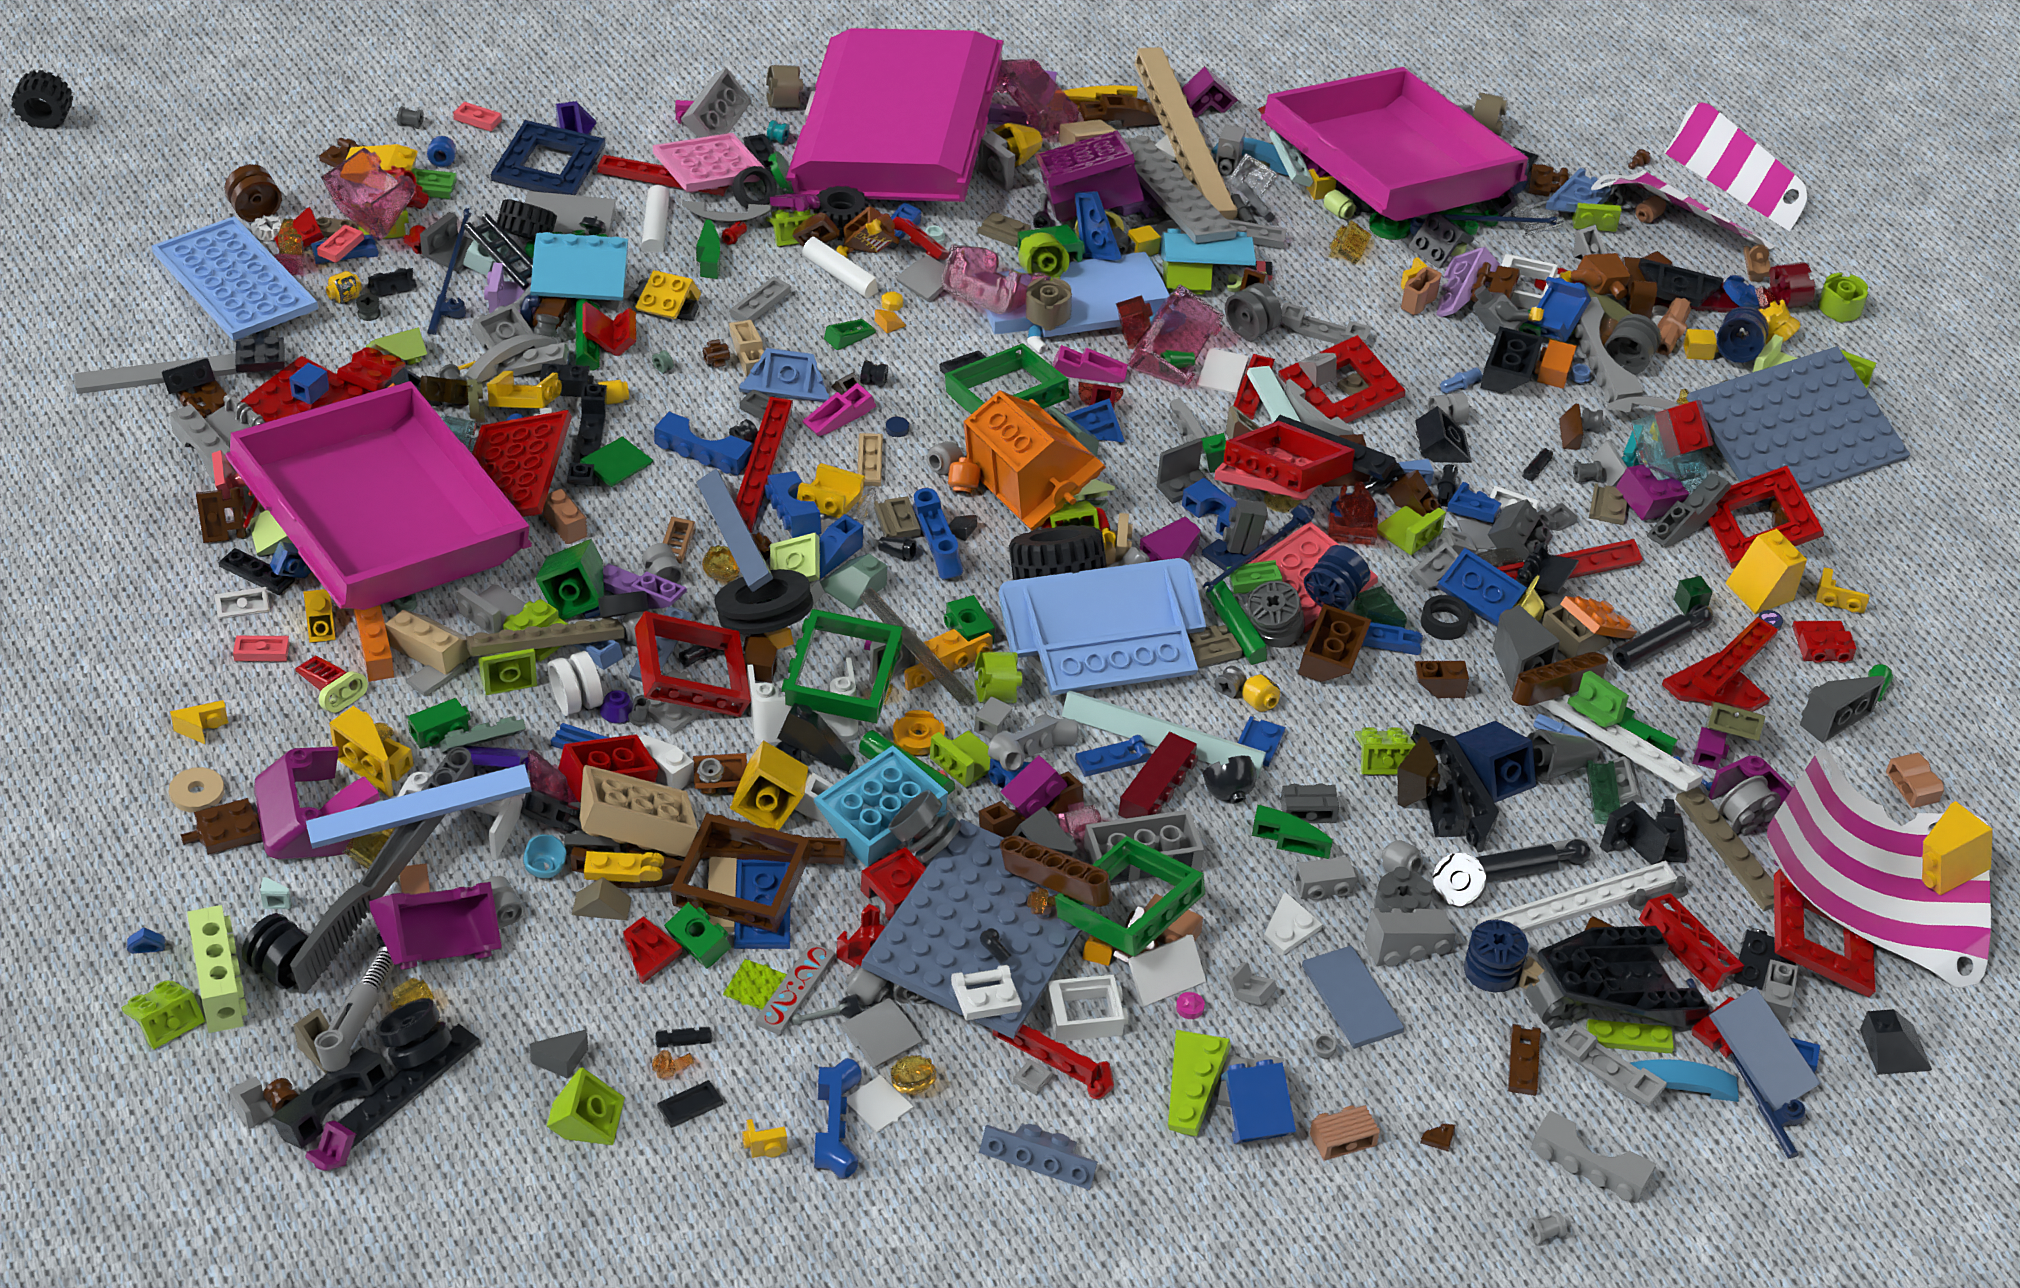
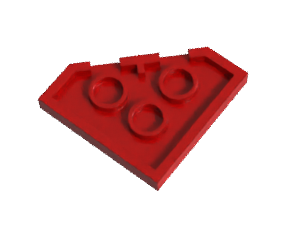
M1719 652L1663 679L1662 686L1679 701L1701 702L1708 706H1711L1712 701L1751 712L1769 704L1770 697L1741 672L1735 675L1714 697L1702 692L1699 687L1692 684L1695 676Z

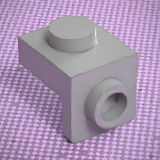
M1242 962L1229 976L1234 997L1240 1001L1262 1006L1278 989L1275 980L1253 975L1249 963Z

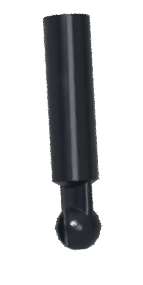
M1704 604L1695 605L1690 609L1689 613L1685 615L1678 614L1615 648L1613 650L1614 662L1625 671L1635 667L1688 638L1696 628H1704L1710 625L1714 617L1712 609Z
M1574 839L1568 842L1565 848L1558 850L1552 844H1544L1475 858L1485 868L1487 882L1556 870L1559 861L1564 860L1574 865H1580L1589 859L1591 851L1585 841Z

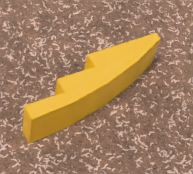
M1090 86L1054 92L1053 110L1080 112V102L1100 101L1101 94H1118L1137 98L1138 86Z

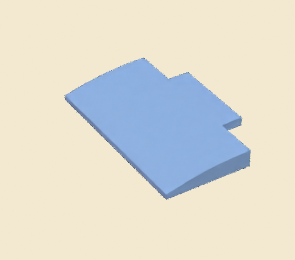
M1146 252L1121 255L1122 258L1119 260L1088 259L1082 260V262H1069L1067 271L1063 272L1060 279L1066 281L1071 287V318L1066 323L1055 326L1054 330L1047 331L1042 328L1044 337L1132 325V316L1168 311L1170 296L1157 269ZM1023 269L973 275L994 334L1029 331V328L1035 325L1026 318V292L1029 283L1033 279Z

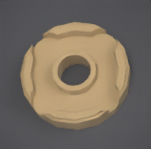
M193 767L177 774L170 782L168 792L171 802L179 810L196 812L212 805L213 807L217 805L224 796L225 787L220 774L205 767ZM199 786L204 788L198 793L190 792L193 787Z

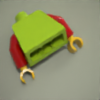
M1079 501L1074 505L1070 503L1064 504L1059 511L1050 515L1041 526V529L1070 525L1092 526L1102 532L1105 550L1106 542H1111L1114 548L1116 546V534L1110 531L1111 527L1105 511L1102 508L1093 506L1088 501Z

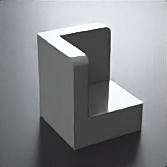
M990 697L975 715L974 732L992 740L995 735L1002 732L1003 722L1012 713L1013 707L994 697Z
M257 1076L229 1089L232 1106L248 1129L270 1119L274 1115L273 1110L263 1096L262 1084Z

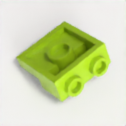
M540 598L535 602H527L522 611L516 616L510 614L504 621L503 629L516 631L525 630V628L530 626L542 628L550 627L555 623L564 625L568 623L559 618L557 609ZM561 646L534 649L535 659L541 662Z

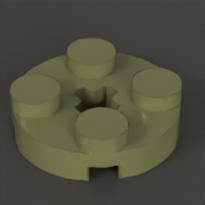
M477 378L467 379V386L472 385V387H468L470 419H475V421H471V427L481 426L480 423H485L484 405L479 406V399H483L482 382H477Z

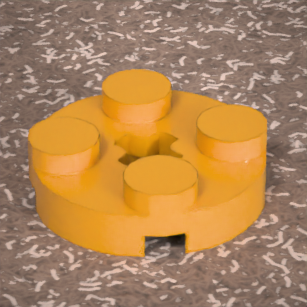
M912 710L906 712L905 717H902L900 720L899 717L895 720L892 737L896 745L910 754L927 755L930 754L931 736L938 732L945 736V726L941 719L939 722L931 712ZM917 730H920L922 734L917 735L915 733Z

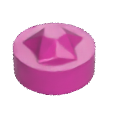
M1194 992L1182 993L1177 998L1176 1011L1185 1019L1199 1018L1204 1012V999Z

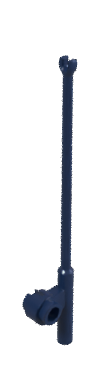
M465 208L463 212L462 224L441 293L436 300L427 331L428 334L436 335L442 316L461 319L465 317L467 312L465 303L460 298H458V303L453 298L446 302V293L465 232L464 226L471 216L469 208Z
M1442 214L1449 220L1549 223L1553 226L1556 225L1557 221L1555 216L1550 218ZM1416 217L1404 219L1411 220L1410 231L1414 237L1425 222L1424 219Z
M1300 503L1290 512L1293 515L1292 520L1281 527L1278 533L1211 582H1205L1203 588L1208 586L1207 592H1211L1215 585L1278 539L1286 537L1299 526H1304L1312 521L1315 515L1314 509L1307 505L1303 506Z
M1692 978L1686 980L1689 988H1697ZM1732 1053L1730 1055L1732 1061L1756 1099L1758 1109L1787 1158L1797 1157L1799 1153L1783 1127L1799 1125L1806 1119L1804 1104L1799 1100L1792 1099L1790 1104L1785 1102L1782 1108L1773 1111L1769 1103L1764 1101L1735 1054Z

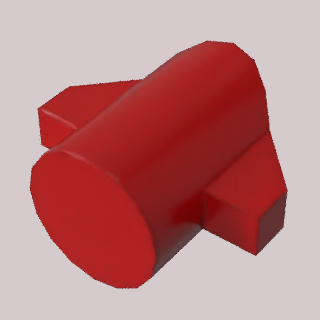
M422 225L413 226L409 231V235L403 236V242L412 247L415 254H422L420 233L426 230Z

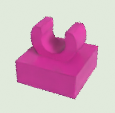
M676 100L675 117L678 124H681V118L694 101Z

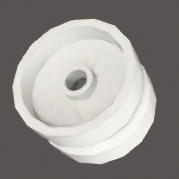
M582 651L572 654L569 662L563 657L549 661L548 674L551 688L563 715L569 716L579 713L582 705L589 710L603 704L600 679L588 652Z

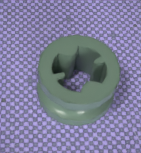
M662 350L659 354L656 353L652 356L654 367L662 374L667 369H673V359L666 350Z
M415 593L393 600L394 608L398 612L402 610L412 612L417 607Z

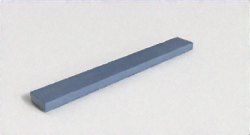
M714 469L698 480L697 484L748 587L754 592L772 580L773 576L721 474L717 469Z

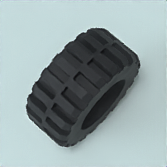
M1070 525L1033 530L1020 534V536H1015L1009 544L1014 580L1071 572L1074 574L1079 573V571L1107 567L1103 534L1098 528L1092 526Z

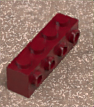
M1169 731L1120 797L1118 815L1128 819L1160 814L1163 804L1170 802L1176 786L1180 787L1183 784L1187 771L1194 769L1198 761V755H1196L1197 743Z

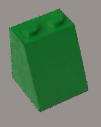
M592 538L547 556L535 578L548 604L558 610L560 619L565 620L599 606L598 598L604 597L603 559Z

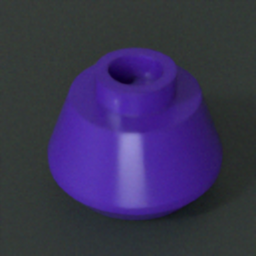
M611 691L603 699V704L600 706V715L608 722L624 723L629 720L628 715L632 712L633 701L624 691Z

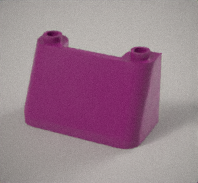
M491 882L477 883L473 887L463 886L451 890L411 895L410 893L404 894V892L395 893L369 902L372 917L394 965H400L401 970L418 967L417 962L473 954L475 959L487 958L492 956L491 951L502 948Z

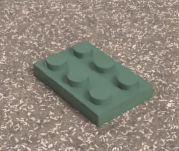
M511 716L496 722V726L490 727L488 722L474 726V728H471V732L464 733L463 729L448 732L447 735H444L445 739L439 743L441 751L444 753L457 747L463 748L520 734L526 729L524 719L516 720L515 716Z

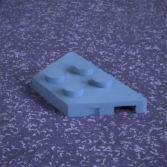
M1580 168L1547 201L1545 209L1575 212L1577 203L1603 204L1610 197L1612 188L1605 186L1601 189L1592 190L1591 187L1598 179L1595 176L1590 179L1585 175L1586 170Z
M767 348L761 355L759 362L750 370L748 377L739 386V392L750 393L754 389L762 394L775 397L826 402L829 399V394L825 389L814 354Z

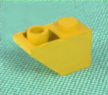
M326 589L304 591L309 643L336 640L330 594Z

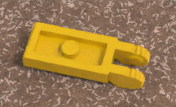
M587 851L584 879L599 880L604 877L608 881H657L662 878L663 871L659 867L664 863V856L653 852H647L642 855Z

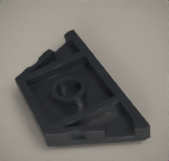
M1640 258L1638 264L1645 280L1657 283L1656 297L1671 301L1676 298H1685L1690 302L1691 306L1699 307L1720 289L1724 278Z

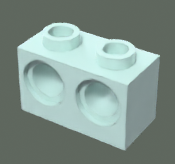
M492 230L482 234L489 242L498 239ZM474 239L467 250L463 265L481 274L488 275V272L493 269V264L497 262ZM506 245L497 249L504 256L509 250Z

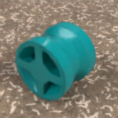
M771 120L766 132L768 141L772 142L775 140L779 144L784 145L789 137L790 125L787 123L778 124L777 121Z

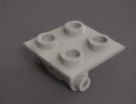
M227 394L223 399L225 406L205 418L207 423L229 448L232 432L266 423L261 415H257L245 402L242 403L238 400L235 394Z

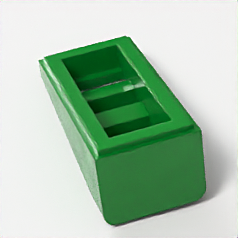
M864 319L828 325L824 339L838 351L875 334L876 329Z

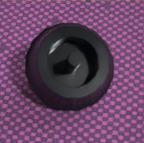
M593 216V218L584 217L579 223L590 235H599L606 232L605 223L598 220L597 216Z

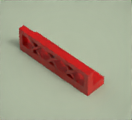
M1671 893L1648 900L1638 920L1644 926H1656L1668 943V950L1711 993L1721 988L1727 976L1742 971L1744 965ZM1668 903L1675 911L1667 909L1664 904ZM1681 922L1689 924L1693 929L1685 927ZM1700 941L1707 942L1711 947L1703 945ZM1718 959L1726 961L1730 966L1725 967Z

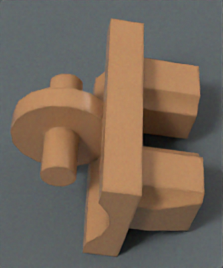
M1760 244L1753 248L1745 246L1743 252L1749 280L1752 282H1762L1764 277H1770L1768 247Z

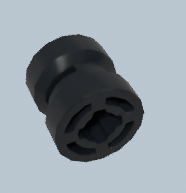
M865 360L861 369L860 382L865 384L871 382L875 383L876 386L884 387L888 377L889 366L882 363L876 365L872 361Z

